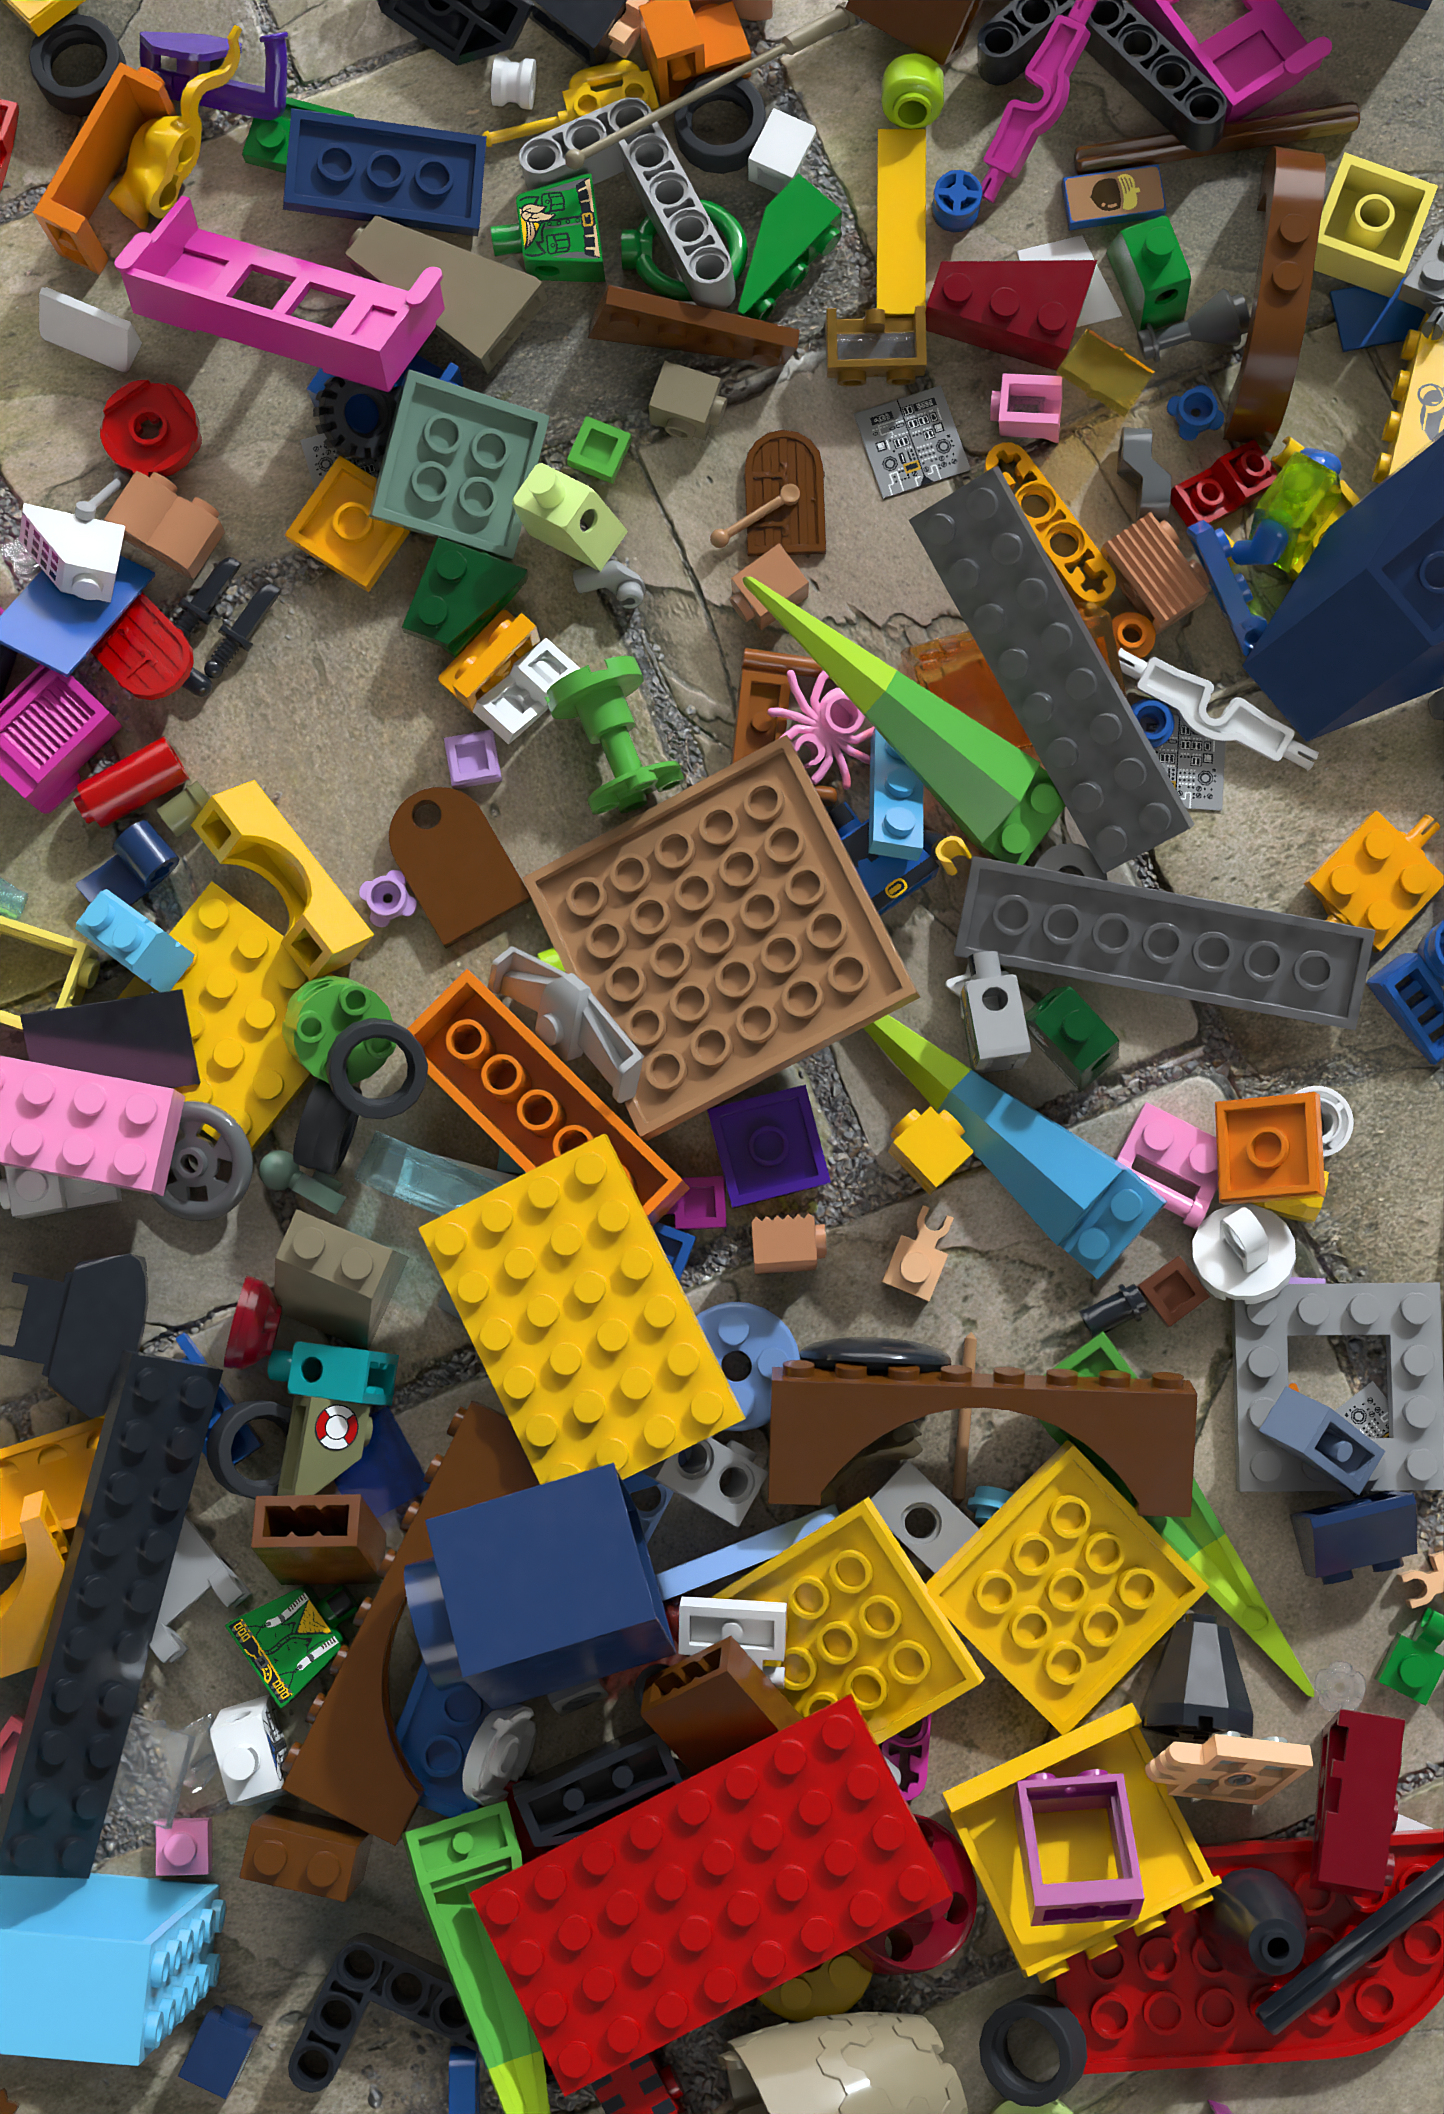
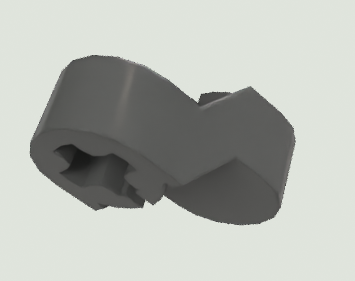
M1123 427L1119 440L1117 474L1137 491L1136 520L1138 521L1151 512L1158 522L1162 520L1167 521L1172 476L1151 458L1152 429Z

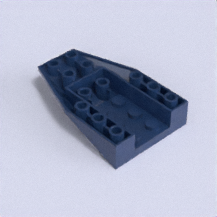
M1444 429L1327 528L1242 664L1246 672L1306 742L1444 687Z

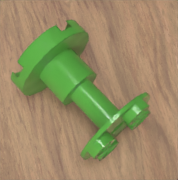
M617 656L605 659L604 661L608 668L606 670L591 672L589 665L577 669L556 681L546 691L548 697H545L552 717L555 719L579 717L589 743H601L615 779L596 789L588 797L587 802L593 815L605 813L617 806L621 814L632 812L648 803L645 795L656 790L664 792L673 789L685 781L680 764L677 761L659 762L645 767L641 764L629 735V731L636 726V723L625 699L644 682L636 658L632 656Z

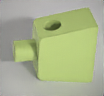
M543 463L535 465L512 501L516 513L530 536L600 572L628 532L592 488ZM581 519H583L589 527V529L584 532H582L580 529Z

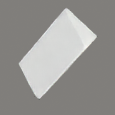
M42 287L39 293V330L44 340L118 371L127 372L130 369L142 344L130 321L48 287Z

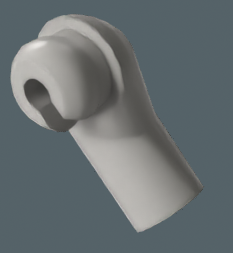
M608 561L601 572L590 566L573 570L574 584L579 594L607 588L616 595L622 607L629 609L638 607L643 601V595L646 590L644 581L640 575L619 561Z

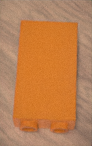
M121 62L119 63L33 211L58 255L98 275L102 273L109 258L88 220L127 155L132 139L138 129L146 121L156 117L178 116L175 111V105L170 100L165 89L163 79L145 67H139L138 70H135Z

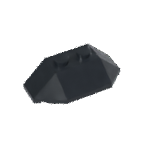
M377 0L381 13L456 66H462L512 50L535 6L532 0Z

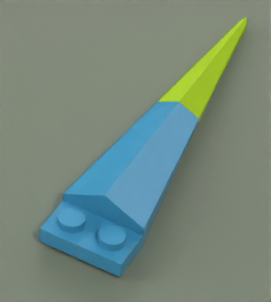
M886 1015L863 1027L938 1113L945 1109L960 1123L965 1130L961 1138L1056 1246H1061L1097 1280L1107 1273L1167 1203L1161 1195L1130 1168L992 1083L890 1015Z

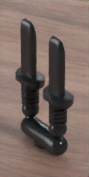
M228 557L219 562L191 602L182 598L178 603V606L186 612H182L183 616H180V620L177 619V624L174 625L182 630L187 640V637L191 636L190 633L194 632L193 629L197 628L195 625H199L198 621L209 625L213 620V617L208 614L242 564L235 558ZM271 583L264 585L254 594L231 628L222 624L218 632L226 638H223V642L219 643L220 647H216L217 651L214 650L211 660L205 663L204 672L206 675L192 667L188 679L181 687L196 696H208L213 688L210 678L215 679L222 675L223 669L228 667L227 663H231L230 659L233 660V655L236 656V651H239V647L247 652L250 651L253 643L248 641V639L274 604L282 589Z

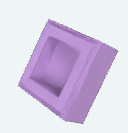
M492 729L444 738L453 789L502 781L495 735Z

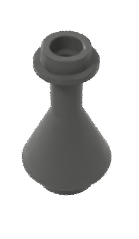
M1222 288L1185 322L1157 331L1153 330L1150 323H1146L1145 329L1137 332L1144 360L1153 358L1155 362L1160 361V350L1191 340L1237 347L1241 343V335L1248 333L1250 314L1242 293L1231 296L1226 289Z

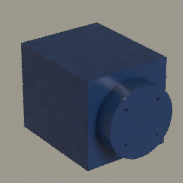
M614 1462L427 1519L425 1522L434 1556L407 1564L404 1567L405 1590L414 1631L422 1657L434 1685L439 1691H444L468 1683L493 1710L677 1654L637 1507Z

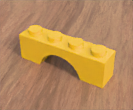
M252 780L211 796L192 822V828L220 864L238 865L253 870L267 879L278 890L285 901L289 913V927L281 944L310 981L351 963L374 936L373 932L257 782Z

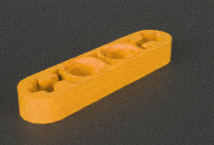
M1002 442L995 445L986 457L984 473L991 468L998 467V459H1002L1005 463H1010L1013 460L1017 463L1014 475L1022 487L1014 496L1020 506L1022 500L1029 495H1039L1047 501L1049 511L1040 518H1032L1026 514L1025 516L1068 594L1074 602L1083 608L1097 609L1104 606L1110 600L1116 586V575L1110 564L1027 452L1021 446L1012 442ZM1003 472L1002 474L1008 485L1014 491L1016 482L1009 473ZM1026 479H1030V480H1031V482H1028V483L1024 484V482L1026 481ZM1064 533L1071 535L1077 543V551L1069 557L1056 555L1050 547V540L1055 535ZM1084 556H1087L1089 559L1085 561L1083 570L1089 578L1093 580L1101 577L1103 579L1100 594L1094 589H1090L1087 592L1082 589L1085 576L1078 566L1072 574L1067 571L1075 567Z

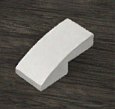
M545 638L513 664L510 674L476 701L473 713L507 744H510L549 708L545 697H548L546 692L548 688L562 677L580 668L552 642Z

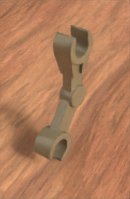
M914 1421L907 1422L882 1435L857 1453L839 1470L821 1492V1505H814V1507L820 1510L833 1505L838 1498L837 1489L853 1473L865 1468L870 1462L879 1459L907 1460L918 1456L923 1451V1448L915 1437L921 1436L922 1433Z

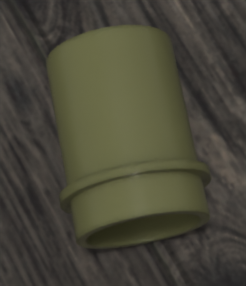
M195 781L190 786L187 784L186 789L158 808L157 812L176 837L179 838L192 828V822L206 805L210 796L201 784Z

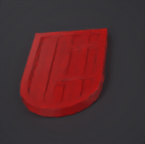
M143 592L141 595H138L90 651L118 681L120 687L125 688L127 692L138 699L145 700L164 698L180 689L188 679L194 664L193 649L182 630L177 628Z

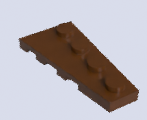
M608 285L590 320L588 338L751 360L762 366L774 367L780 364L785 365L797 350L800 330Z

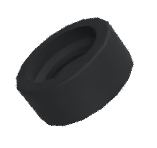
M80 14L66 15L39 37L36 35L32 41L29 54L32 76L49 104L64 114L80 117L88 116L91 113L119 63L121 62L126 65L122 49L109 27L92 16ZM85 43L96 45L102 49L106 57L105 68L98 78L89 84L75 88L58 85L52 77L51 69L53 62L61 52L70 46Z
M716 71L700 75L685 86L678 98L727 72ZM743 77L735 79L674 113L675 136L681 153L690 164L704 172L717 174L738 171L748 164V158L766 124V111L762 96L753 84ZM717 100L733 102L742 107L747 113L749 121L748 130L735 143L723 146L707 144L698 139L693 132L691 124L694 112L709 102Z
M368 1018L352 1023L336 1036L328 1051L326 1074L332 1092L346 1109L363 1118L384 1120L404 1113L418 1101L426 1086L428 1063L422 1045L409 1030L391 1020ZM372 1038L387 1039L397 1044L405 1054L408 1064L407 1077L401 1088L391 1096L382 1099L366 1098L357 1093L349 1084L346 1074L347 1059L352 1050L362 1041Z
M252 1400L240 1402L225 1410L212 1426L206 1444L207 1462L215 1480L230 1493L256 1500V1496H277L282 1467L275 1475L266 1480L254 1481L247 1479L233 1465L231 1446L235 1434L241 1426L257 1419H266L274 1422L283 1430L287 1441L292 1409L272 1401Z
M1026 1994L996 2009L984 2023L979 2040L980 2062L988 2081L1002 2097L1020 2106L1041 2107L1057 2100L1069 2092L1080 2080L1087 2062L1086 2037L1078 2019L1063 2003L1047 1995ZM1022 2018H1031L1042 2023L1053 2035L1059 2049L1060 2066L1052 2079L1036 2082L1024 2076L1014 2065L1008 2051L1007 2034L1015 2021Z

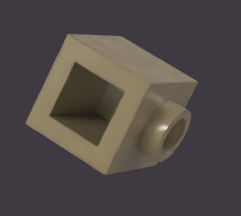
M665 360L649 403L650 422L665 427L666 432L676 438L692 440L693 437L706 441L711 425L720 426L726 409L727 398L721 397V378Z

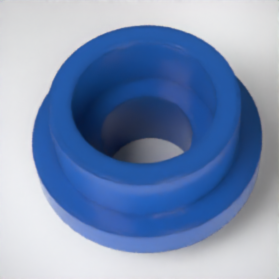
M1143 699L1131 706L1139 723L1142 718L1146 717L1156 722L1157 730L1155 732L1148 733L1144 731L1153 749L1165 744L1173 733L1175 723L1169 707L1156 699Z

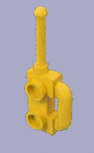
M617 60L577 71L571 77L568 90L562 91L566 110L558 111V116L492 132L487 130L482 136H487L486 146L492 147L493 144L550 131L627 97L639 98L645 101L651 111L654 112L659 109L650 71L642 72L638 65L628 60ZM620 80L623 82L622 86L594 92L590 89Z

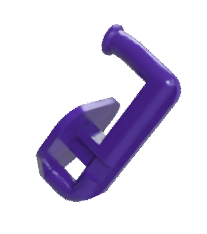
M140 32V65L153 71L163 79L165 89L172 100L181 101L182 92L187 83L196 76L210 72V61L225 58L229 50L228 39L195 33ZM279 32L259 37L260 42L264 43L265 87L229 80L223 86L207 91L202 96L199 105L263 120H275L281 117L286 108L288 58L285 38H288V33ZM239 42L240 53H242V44ZM161 55L176 58L177 70L162 68Z

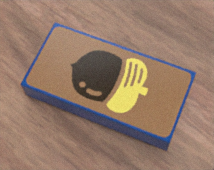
M1159 164L1065 177L1062 180L1061 188L1069 231L1155 219L1165 216L1167 210Z

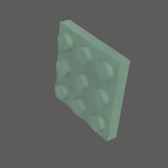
M407 370L400 389L368 517L436 539L440 537L481 553L485 551L488 555L500 559L513 560L522 522L512 505V501L535 465L538 464L550 416L416 371Z

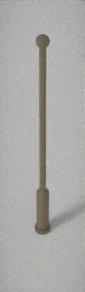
M846 2L837 5L835 10L784 36L780 45L582 150H569L565 156L566 165L573 170L580 169L585 159L784 53L793 55L842 28L847 29L853 26L856 20L855 14L845 9Z

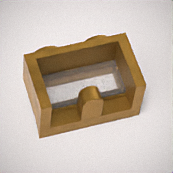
M915 306L913 317L885 318V310L869 309L865 311L864 319H837L836 308L826 309L827 378H837L839 386L856 387L865 385L867 383L866 377H886L887 384L902 386L915 383V376H924L927 366L925 306Z

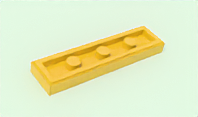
M878 129L876 309L885 310V318L913 317L915 306H925L926 311V129Z

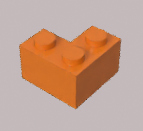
M649 0L646 4L639 6L642 54L647 69L650 71L653 86L661 106L676 100L685 86L700 75L716 71L729 72L751 60V51L733 1L722 5L708 4L699 8L695 13L692 11L689 0ZM751 71L741 77L744 79L751 77Z

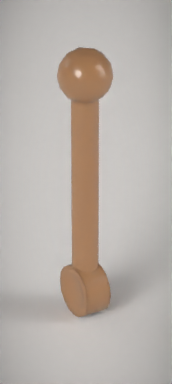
M794 484L784 485L780 495L725 530H714L710 536L711 544L716 548H723L729 543V538L780 506L796 504L800 498L799 488Z

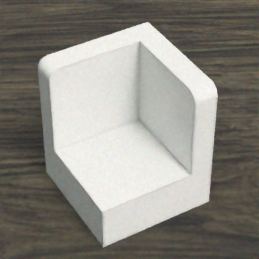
M773 108L748 158V180L779 194L798 173L800 174L801 164L816 136V128Z

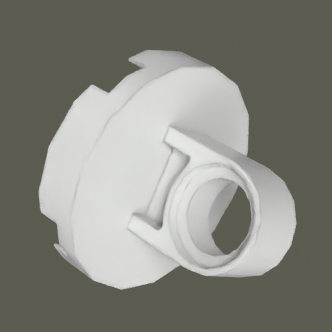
M1233 1204L1214 1211L1200 1224L1192 1241L1193 1269L1201 1285L1216 1298L1224 1301L1228 1297L1233 1300H1245V1304H1257L1275 1297L1288 1285L1296 1262L1295 1239L1287 1224L1272 1211L1253 1204Z

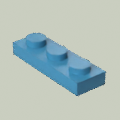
M874 728L870 741L868 853L918 861L923 850V783Z

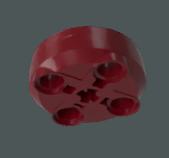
M913 1814L953 1894L934 1906L847 1950L870 1973L908 1975L931 1970L954 1956L965 1943L972 1929L977 1909V1885L971 1862L956 1837L943 1825L928 1817ZM886 1937L891 1941V1957H889L885 1949Z

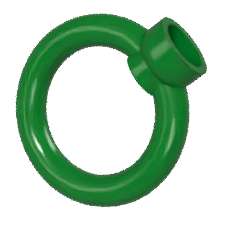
M699 199L712 224L724 234L728 242V253L732 262L734 281L736 282L744 270L748 257V244L744 230L738 220L725 208L713 202ZM648 214L640 222L636 230L622 229V270L636 269L640 278L649 288L666 298L682 302H694L683 281L668 277L655 265L652 259V241L657 231Z

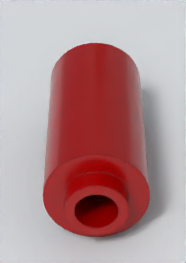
M163 736L77 784L76 787L80 795L73 798V801L88 825L96 821L101 828H104L190 780L173 747L167 738Z

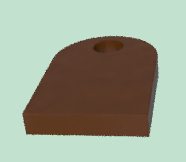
M447 787L426 788L408 797L396 810L389 829V844L392 855L446 949L532 901L527 888L482 810L468 795ZM432 804L440 808L441 819L435 827L422 829L415 825L414 816L421 806Z

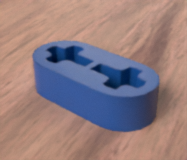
M451 2046L449 2114H480V2053L466 2046Z

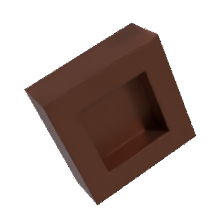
M1180 1255L1174 1257L1136 1286L1166 1328L1171 1327L1210 1297Z

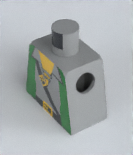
M997 951L972 954L968 956L971 980L964 983L960 993L970 1068L978 1074L1022 1068L1031 1053V1046L1017 976L1013 974L1002 976ZM997 996L1000 1010L992 1011L987 1009L983 1004L982 998Z

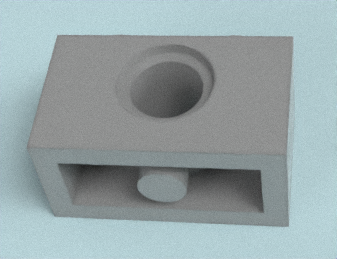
M904 1460L869 1497L893 1535L909 1548L905 1554L914 1568L924 1578L931 1571L936 1573L979 1530L968 1517L908 1460ZM918 1507L928 1509L934 1521L931 1531L923 1537L911 1536L905 1528L907 1514Z

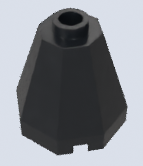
M1201 1613L1185 1614V1622H1176L1171 1628L1140 1708L1142 1723L1139 1729L1170 1737H1179V1733L1194 1735L1193 1739L1205 1741L1208 1740L1210 1735L1220 1731H1235L1242 1738L1253 1737L1254 1714L1229 1628L1218 1625L1217 1617Z

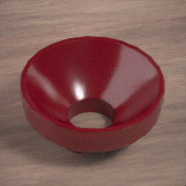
M246 1276L227 1342L224 1368L243 1370L255 1364L264 1356H271L283 1306L278 1304L267 1283L256 1279V1277Z

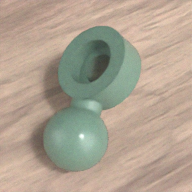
M272 1151L265 1155L260 1162L259 1176L262 1182L270 1189L281 1191L290 1188L335 1215L338 1214L347 1198L339 1193L343 1183L315 1170L312 1177L300 1171L299 1165L294 1163L293 1155L287 1151Z

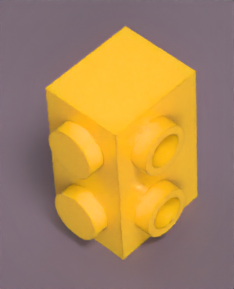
M931 1106L922 1115L913 1109L892 1129L890 1136L894 1141L888 1150L890 1155L929 1195L961 1167L974 1151L961 1138L965 1130L960 1123L945 1109L938 1114Z

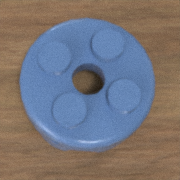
M727 1302L714 1305L700 1312L696 1318L720 1367L723 1358L733 1351L745 1353L752 1363L751 1373L746 1379L739 1382L727 1379L746 1419L724 1430L745 1431L769 1423L771 1414L772 1367H783V1362L801 1360L798 1345L790 1329L778 1316L769 1310L748 1302Z

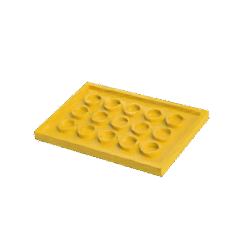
M602 1134L418 1228L540 1485L613 1462L621 1478L624 1480L746 1419L606 1134Z

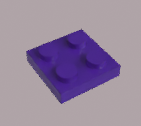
M806 1084L707 1109L732 1209L831 1184Z

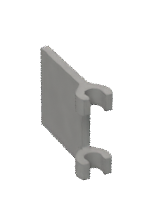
M186 1514L153 1639L149 1644L153 1652L163 1663L168 1661L174 1663L189 1650L186 1643L169 1626L207 1591L213 1588L217 1596L227 1607L233 1605L234 1608H237L252 1595L249 1588L223 1562Z

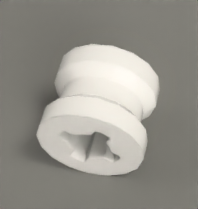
M495 56L491 79V102L493 106L503 107L508 102L517 103L522 109L532 110L537 79L535 59L525 58L518 63L511 62L506 56Z

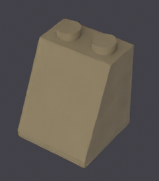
M296 1209L275 1257L274 1297L278 1304L283 1306L282 1315L369 1351L409 1257Z

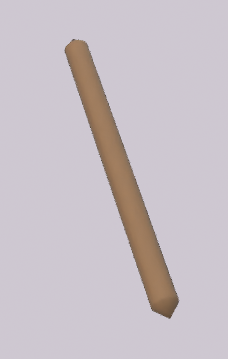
M971 1332L964 1338L962 1366L971 1368L972 1373H975L977 1338ZM972 1408L959 1409L952 1491V1498L957 1505L965 1499Z

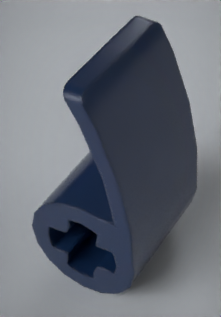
M142 820L130 826L116 839L112 847L116 855L91 874L78 881L76 888L90 904L100 891L107 889L126 904L132 906L162 882L176 868L180 859L148 821Z

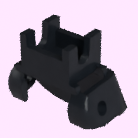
M124 1254L81 1261L77 1263L74 1272H66L64 1282L14 1272L12 1282L29 1287L15 1345L0 1344V1355L44 1364L42 1375L48 1377L49 1390L89 1417L105 1418L122 1351L139 1352L149 1303L145 1257Z

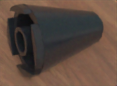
M1253 1867L1234 1870L1223 1876L1222 1883L1213 1887L1210 1891L1214 1900L1202 1905L1199 1918L1203 1942L1211 1956L1224 1969L1244 1978L1261 1979L1284 1975L1294 1970L1303 1957L1307 1935L1306 1911L1295 1889L1273 1872Z

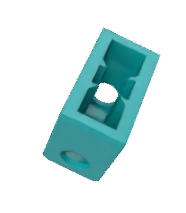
M296 1341L293 1351L273 1350L268 1363V1376L270 1380L288 1382V1393L392 1406L399 1355Z

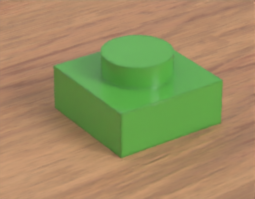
M586 416L568 455V466L613 484L631 445L632 435Z

